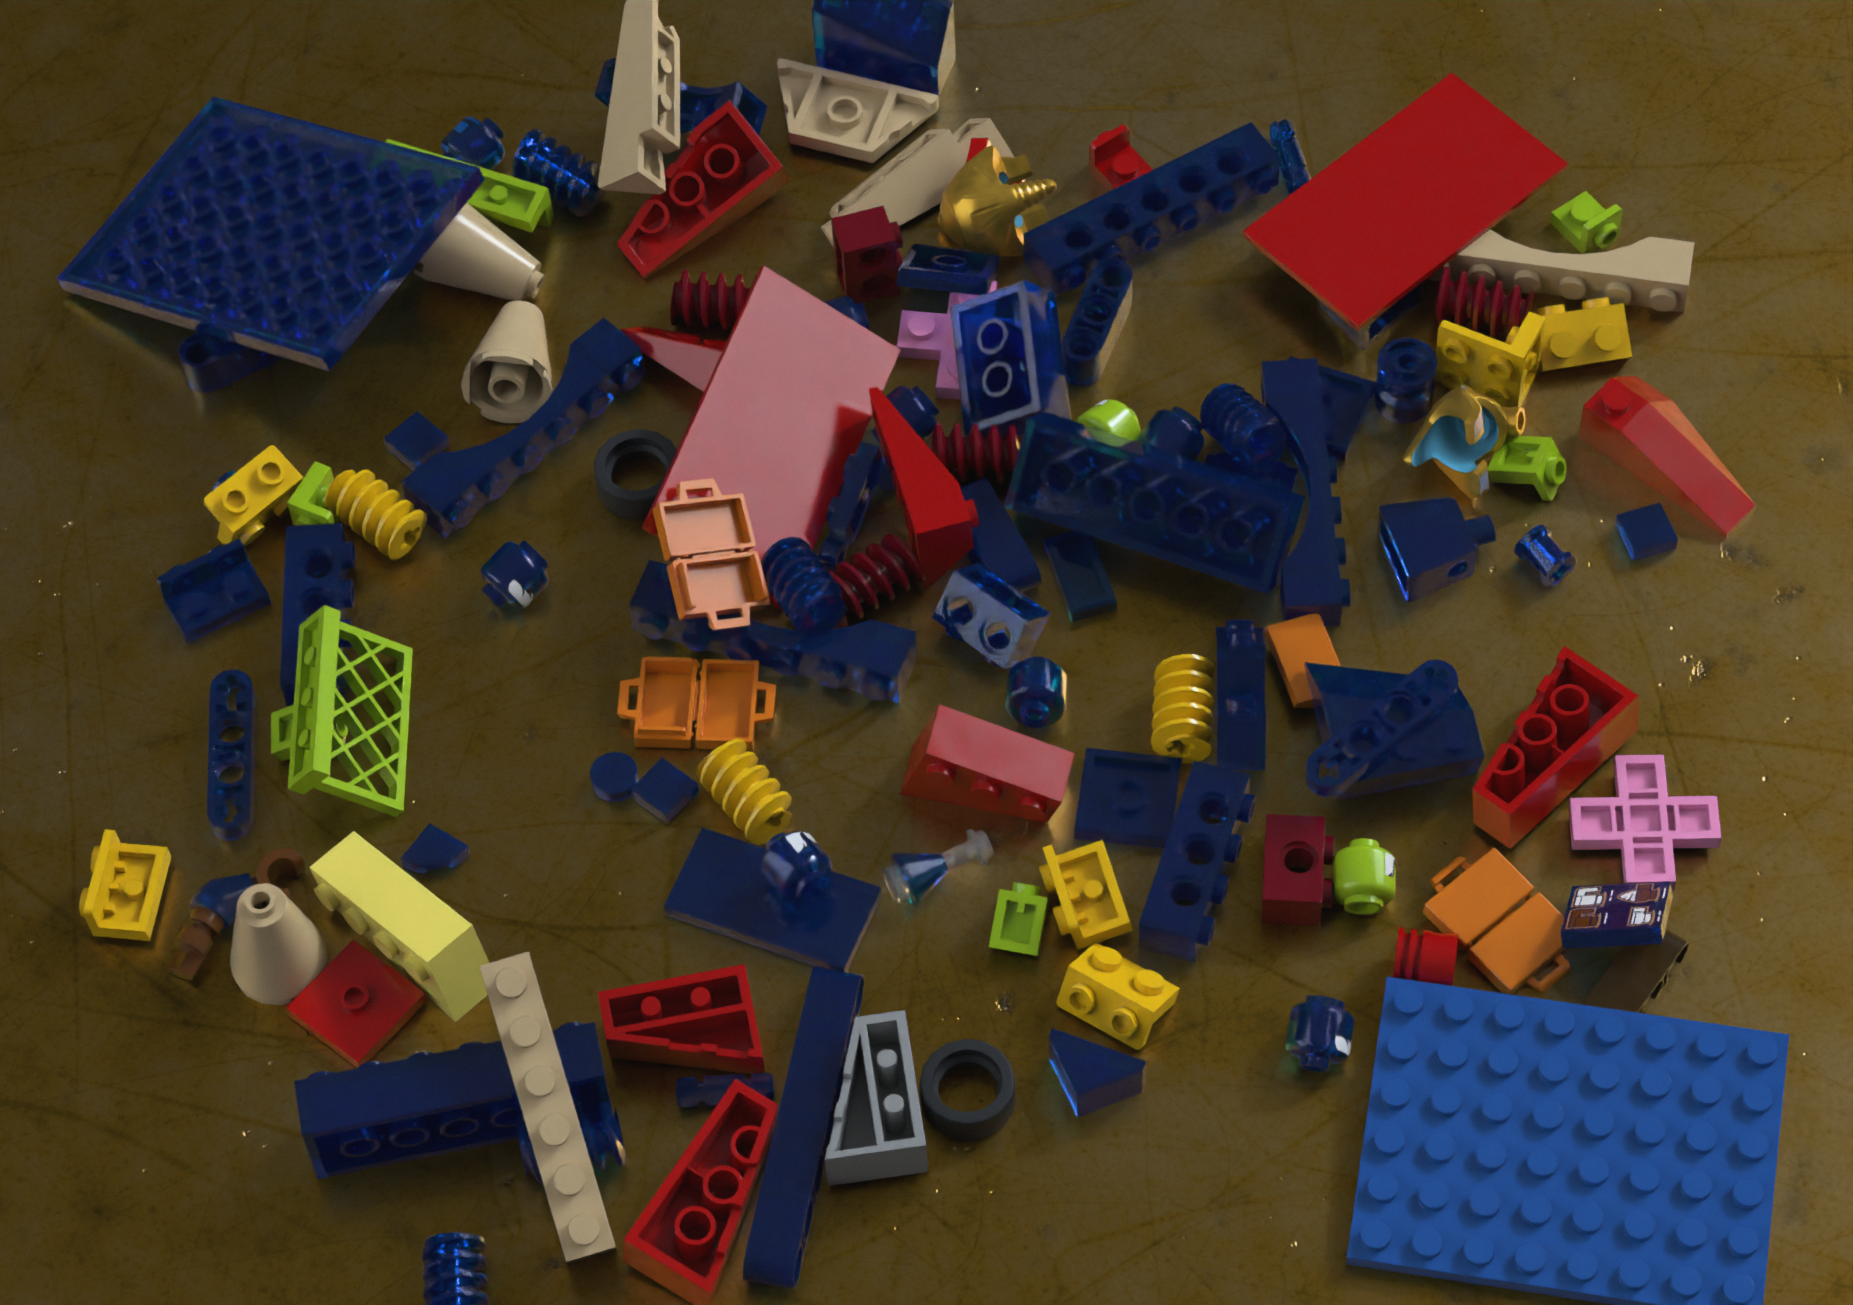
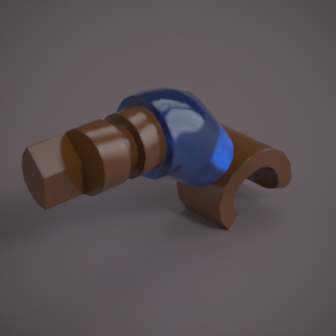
M289 848L274 849L265 854L259 861L256 869L257 877L251 878L249 873L211 879L203 885L189 904L191 909L187 917L189 926H182L173 941L179 950L167 970L182 979L192 980L213 945L210 937H218L222 928H229L233 920H235L237 902L241 894L256 884H272L280 876L289 875L297 878L306 871L305 860L301 854ZM288 888L281 889L291 900Z

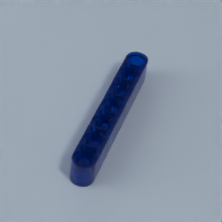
M814 967L812 970L743 1265L744 1281L795 1289L798 1283L825 1166L827 1146L830 1144L836 1104L839 1102L842 1088L843 1071L855 1017H859L864 974Z

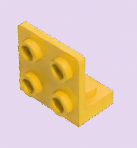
M1529 311L1521 327H1512L1505 343L1447 320H1442L1437 334L1434 379L1452 390L1461 385L1469 386L1473 390L1489 396L1501 407H1520L1539 374L1546 318Z

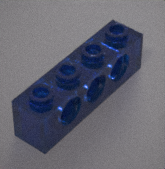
M342 523L286 526L280 687L286 707L294 705L299 625L323 605L340 610V621L353 626L352 620H346L347 608H354L355 606L353 580H348V569H355L356 551L354 541H346ZM339 638L338 646L345 655L346 648H353L349 641ZM341 675L336 678V688L344 698V688H350V686Z
M1198 761L1193 762L1139 922V948L1196 962L1201 945L1210 946L1216 926V918L1211 917L1215 904L1223 905L1230 882V877L1224 876L1228 863L1236 864L1239 859L1243 836L1238 835L1242 822L1250 823L1255 809L1256 795L1249 794V774ZM1207 819H1218L1222 822L1219 824H1208L1204 821ZM1195 859H1204L1209 863L1205 865H1195L1190 861ZM1180 900H1191L1196 904L1192 906H1181L1178 905L1176 902Z

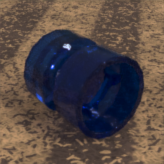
M1409 337L1398 338L1387 343L1379 352L1374 400L1376 408L1381 415L1391 421L1398 423L1416 422L1424 418L1432 408L1438 363L1435 352L1423 341Z

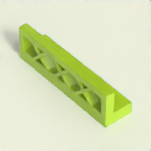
M390 139L386 140L369 172L372 184L444 205L447 199L454 195L466 201L489 220L531 233L536 224L550 228L555 219L547 187Z

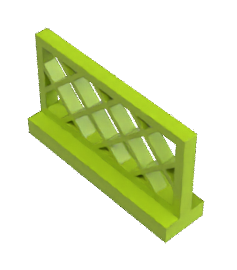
M323 605L299 625L288 789L305 795L314 788L397 817L404 811L413 648L341 622L340 610ZM339 638L349 641L359 655V658L349 662L338 646ZM381 653L397 659L396 675L390 678L375 655ZM363 662L379 684L371 690H368L354 670L356 666ZM341 675L357 696L356 699L349 703L344 700L336 688V678ZM382 690L394 706V714L390 718L385 715L373 695ZM362 703L376 724L375 727L368 731L364 729L351 708ZM340 716L355 738L345 745L333 729V720ZM378 731L382 732L392 747L391 756L387 759L384 758L370 737ZM357 744L360 745L374 765V767L366 772L362 771L349 752V749ZM338 758L352 780L346 783L330 777L332 759ZM378 772L389 787V797L378 794L368 777Z

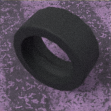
M636 429L624 431L606 441L598 450L594 461V472L598 496L608 510L623 518L633 520L646 519L665 476L658 484L648 489L632 491L620 488L614 484L611 475L621 464L642 458L660 463L665 467L667 474L677 452L671 440L658 432Z
M970 1039L949 1042L934 1051L922 1067L919 1085L924 1115L932 1126L952 1139L967 1141L989 1137L1001 1129L1013 1113L1016 1097L1014 1073L1011 1063L994 1046L984 1041ZM966 1067L981 1069L992 1075L996 1080L998 1088L996 1099L993 1103L982 1110L969 1113L955 1111L945 1106L940 1101L938 1094L939 1082L944 1076L953 1070Z

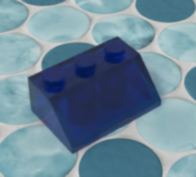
M1023 280L950 307L966 436H968L972 424H978L981 436L983 437L987 436L991 424H996L999 435L1004 436L1009 425H1015L1017 434L1024 435L1035 434L1071 422L1054 292Z

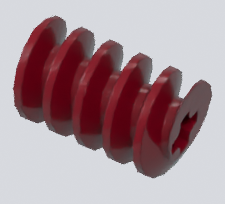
M1446 266L1440 279L1434 307L1437 311V321L1439 324H1441L1442 320L1449 321L1454 314L1455 324L1465 327L1469 320L1472 319L1473 331L1482 333L1489 323L1490 335L1492 338L1497 339L1505 328H1507V333L1509 334L1513 326L1521 327L1528 312H1531L1535 289H1532L1526 300L1521 299L1519 284H1515L1510 293L1505 295L1503 293V282L1498 279L1489 291L1486 290L1485 276L1483 275L1479 276L1473 286H1469L1467 271H1462L1457 280L1453 282L1450 279V267Z
M683 270L679 282H675L673 285L670 306L671 325L676 326L683 314L686 325L694 327L701 315L705 328L712 329L719 317L722 329L730 330L735 319L739 316L751 287H745L742 274H737L733 285L728 286L725 274L719 273L715 284L710 285L706 271L701 272L697 283H692L689 270Z
M941 423L935 424L932 432L931 451L951 474L954 469H957L962 482L968 481L972 469H975L979 482L986 483L991 470H994L999 483L1005 482L1009 470H1012L1016 483H1023L1026 438L1025 434L1023 438L1018 437L1015 425H1009L1005 437L1000 438L996 424H991L986 437L981 436L978 424H972L967 437H963L959 423H954L949 436L944 435Z
M887 534L881 539L880 545L877 543L868 545L865 548V554L859 552L853 554L850 557V563L842 561L834 567V573L831 571L823 572L819 576L818 583L823 602L829 614L840 627L847 628L846 612L849 611L856 619L860 620L864 617L861 603L865 602L875 611L879 608L876 594L880 593L886 600L892 601L895 598L892 588L894 583L902 591L907 592L910 590L907 576L911 574L918 582L922 583L925 580V573L912 550L894 534Z

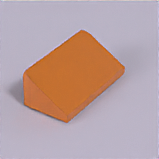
M1308 614L1267 626L1263 631L1294 708L1333 709L1348 692L1349 684L1319 614Z

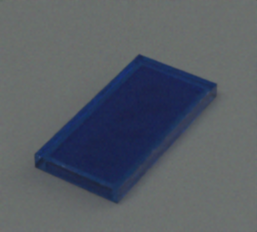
M702 827L664 904V913L666 916L846 976L881 900L882 888Z

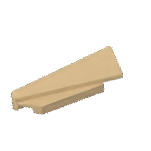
M627 0L624 4L598 187L608 191L659 195L666 192L662 152L668 154L680 149V39L673 25L663 27L658 17V0Z
M990 118L969 119L953 134L949 129H931L833 205L829 214L832 218L884 206L889 222L897 221L900 226L941 203L943 191H945L957 172L966 164L971 138H989L991 145L996 147L1000 156L1012 158L1014 156ZM830 220L822 225L821 229L833 246L832 224Z

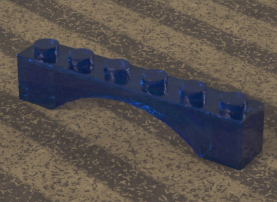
M603 317L570 344L568 361L558 385L547 401L528 420L509 433L485 444L460 451L434 454L401 481L405 499L414 504V510L420 509L427 514L426 524L444 539L454 530L463 528L482 507L490 501L500 498L510 484L524 473L533 471L549 452L558 445L567 443L577 429L591 418L600 416L610 402L624 391L631 390L639 383L641 377L645 374L641 347Z
M1317 358L1262 361L1260 388L1264 425L1282 441L1295 459L1304 479L1309 500V514L1306 526L1296 547L1282 564L1280 593L1283 621L1308 614H1319L1324 626L1341 625L1342 608L1350 607L1351 599L1349 579H1340L1339 566L1346 565L1344 537L1336 538L1335 525L1342 523L1340 496L1332 497L1331 484H1337L1336 456L1327 455L1326 446L1328 443H1333L1332 416H1323L1322 404L1329 403L1327 376H1319Z
M653 560L648 561L629 604L633 630L639 631L642 635L651 639L664 638L683 643L692 650H708L726 655L732 660H757L760 665L770 667L782 675L792 676L796 674L817 680L826 687H843L858 691L873 700L887 699L900 702L918 657L916 631L875 620L824 631H796L768 626L750 619V626L712 630L708 625L709 620L707 617L684 620L678 618L667 572L668 564ZM739 613L717 615L718 620L741 617Z

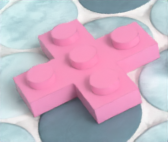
M953 278L947 314L902 310L896 345L901 350L898 357L940 361L936 381V398L981 402L987 365L1032 369L1037 321L994 318L998 293L997 281Z
M1615 755L1613 767L1616 797L1570 798L1568 809L1572 850L1621 849L1625 892H1631L1629 890L1638 892L1639 889H1641L1640 892L1648 890L1647 888H1639V886L1643 885H1638L1637 890H1633L1636 888V884L1650 885V892H1658V890H1651L1652 884L1650 883H1654L1653 889L1660 887V891H1664L1665 888L1666 891H1674L1676 874L1673 848H1719L1721 830L1717 796H1668L1664 755Z

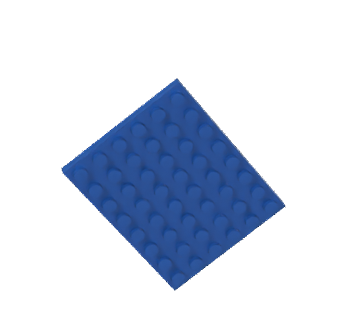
M1387 977L1346 1264L1611 1305H1763L1789 1034Z

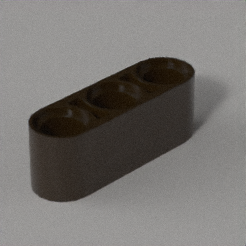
M1644 918V920H1643L1642 923H1650L1651 920H1649V922H1644V921H1645V918ZM1654 921L1652 925H1638L1582 1005L1645 1014L1646 1012L1643 1011L1645 1004L1650 997L1654 1000L1671 977L1669 974L1671 967L1675 962L1681 963L1684 959L1690 942Z

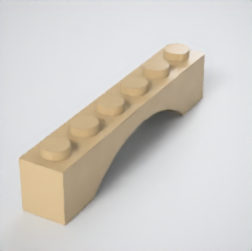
M1489 230L1429 276L1428 279L1440 281L1444 268L1447 266L1450 267V279L1453 282L1457 280L1462 271H1467L1468 284L1473 285L1479 276L1483 275L1485 276L1486 287H1493L1499 279L1502 280L1504 289H1512L1515 284H1519L1522 293H1530L1534 288L1535 293L1563 296L1567 299L1592 300L1609 297V303L1612 305L1624 303V305L1653 308L1664 312H1684L1690 281L1694 242L1649 236L1631 245L1606 252L1566 254L1529 248Z
M529 951L481 965L479 967L566 1263L570 1264L616 1250Z

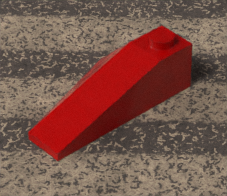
M878 387L870 388L869 396L872 417L888 470L893 469L891 470L896 500L899 510H903L910 548L916 555L925 573V580L922 582L923 588L931 586L974 548L972 528L979 526L977 510L973 499L964 500L958 481Z

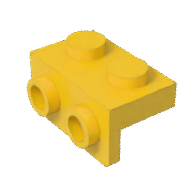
M1609 297L1583 301L1582 310L1565 312L1564 304L1537 309L1538 315L1546 318L1539 372L1631 358L1632 351L1624 303L1610 305Z
M274 445L266 448L204 498V506L220 522L217 538L229 551L240 542L247 546L256 540L265 530L263 524L275 514L282 518L290 512L287 502L303 480V476Z
M104 830L100 846L96 845L92 851L91 871L93 874L90 886L82 890L79 903L80 914L82 917H85L93 936L150 941L171 861L168 847L121 843L115 830Z
M1103 840L1057 856L1052 844L1042 847L1047 864L1039 866L1046 890L1048 894L1057 891L1061 905L1052 908L1061 935L1071 933L1077 950L1093 945L1095 942L1099 943L1133 931Z
M1095 942L1068 966L1056 1004L1063 1010L1128 1046L1140 1050L1146 1044L1152 1024L1175 1004L1180 988L1164 980L1157 972L1146 970L1127 960L1115 949Z

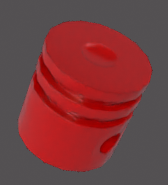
M1399 927L1393 978L1453 986L1458 934L1423 930V935L1417 934V929L1411 928V933H1404L1405 928Z

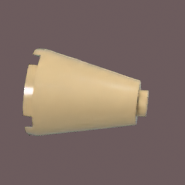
M454 195L448 198L444 205L451 209L445 218L437 214L432 221L416 261L424 264V266L414 269V274L423 280L511 301H524L527 296L534 299L545 278V274L540 272L541 262L466 201Z
M511 301L501 308L462 374L461 388L464 399L469 405L472 400L481 408L480 414L490 420L502 423L527 422L532 420V415L541 409L543 413L548 408L552 397L553 382L544 316L537 306L527 301Z
M256 884L246 889L237 902L230 954L231 972L236 983L246 996L262 1004L284 1005L291 1003V998L298 996L328 965L329 955L326 941L320 930L280 888L272 884Z

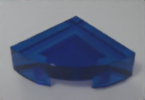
M429 823L401 857L402 866L408 870L426 873L427 870L457 866L470 855L468 845Z

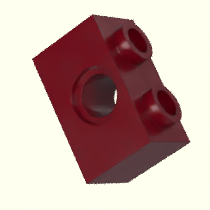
M1266 814L1261 923L1320 926L1321 909L1331 908L1333 879L1323 878V865H1332L1334 836H1325V817ZM1301 867L1306 869L1307 872L1294 873L1288 869Z

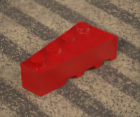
M1564 646L1556 658L1555 667L1549 676H1544L1537 687L1536 696L1526 711L1521 712L1515 721L1514 731L1507 742L1500 745L1473 787L1474 824L1509 849L1515 846L1638 731L1639 695Z
M735 1079L624 1238L623 1262L693 1305H712L776 1127L777 1103L739 1080Z

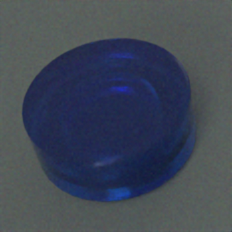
M610 752L600 756L592 764L590 770L592 788L600 798L606 801L618 802L629 798L639 786L638 768L636 762L629 755L621 752Z

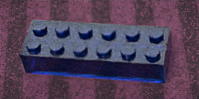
M1041 412L1027 420L1004 507L1267 594L1280 585L1305 496L1047 412Z
M570 1022L561 1025L556 1030H552L580 1127L613 1121L614 1115L596 1023ZM501 1040L485 1044L482 1042H468L458 1047V1049L439 1053L418 1052L412 1054L407 1059L388 1063L380 1061L367 1062L360 1065L357 1069L337 1073L321 1071L310 1075L307 1079L294 1081L302 1137L317 1179L529 1137Z

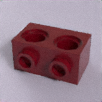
M884 206L831 218L835 271L847 307L899 295L898 276L904 275L905 270L898 248L903 247V241L897 221L889 222Z

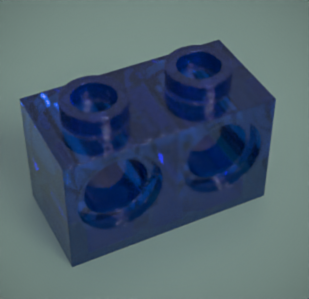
M975 563L953 572L932 618L945 627V631L949 636L958 641L967 642L980 651L982 658L986 662L1006 669L1029 659L1051 613L979 563ZM968 599L973 605L974 614L969 608ZM1005 625L1010 631V639L1005 633Z

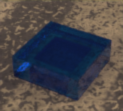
M418 411L383 438L385 447L415 473L450 446L448 436Z
M1661 503L1616 516L1615 525L1633 561L1677 548L1678 538Z
M661 758L630 789L632 799L668 824L699 792L697 782L667 760Z

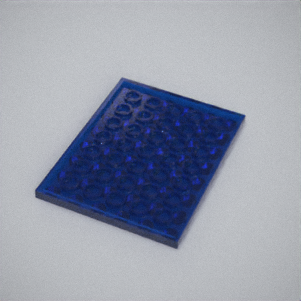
M213 96L62 271L57 280L64 291L330 371L485 179L479 167Z

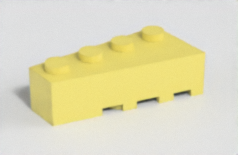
M355 831L350 833L309 867L318 884L314 888V892L321 903L330 911L337 909L355 932L359 935H364L454 1022H457L488 995L479 966L488 964L489 961L473 925Z

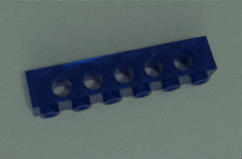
M1252 122L1245 124L1024 233V262L1051 297L1066 290H1074L1081 286L1084 281L1104 271L1109 272L1118 268L1126 260L1143 252H1151L1161 243L1179 234L1189 233L1199 224L1217 215H1225L1231 212L1237 205L1255 196H1263L1269 193L1275 186L1279 185L1280 156Z

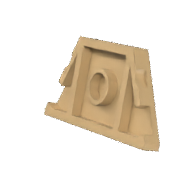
M779 58L777 62L790 144L874 163L937 112L939 107L938 95L787 59Z

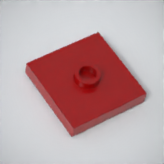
M352 940L286 1007L290 1018L361 1070L427 1002L425 992L355 940Z

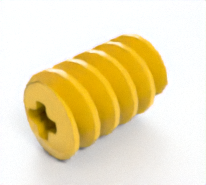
M352 469L345 470L335 477L325 494V509L332 512L334 516H337L338 520L350 526L351 530L363 536L364 540L369 544L376 546L379 552L389 556L390 560H398L410 552L418 541L427 522L426 513L420 509L414 510L413 503L407 499L401 500L400 493L394 489L388 490V484L381 479L375 480V474L368 469L361 470L357 474Z
M1194 654L1175 655L1161 661L1156 666L1154 672L1155 685L1152 706L1154 716L1152 719L1153 733L1151 745L1160 757L1181 764H1194L1203 761L1211 753L1212 747L1209 742L1212 738L1210 725L1213 721V714L1210 709L1214 704L1211 694L1214 689V682L1211 677H1213L1215 668L1213 662L1206 657Z
M736 738L717 747L704 757L696 769V778H699L703 787L711 792L714 800L719 805H722L728 817L734 819V823L739 830L745 832L749 842L754 845H760L771 841L786 830L792 818L791 812L786 811L791 804L792 798L787 791L779 792L781 785L776 778H768L769 770L766 766L757 765L758 757L755 753L746 752L747 744L743 739Z

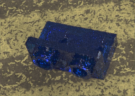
M240 539L216 546L209 553L186 564L174 566L167 573L156 579L164 605L187 644L271 604L269 593L250 563L246 548Z

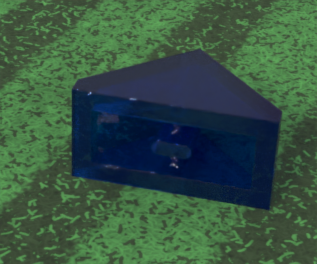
M1052 1028L1049 1035V1060L1077 1118L1143 1092L1146 1085V1061Z

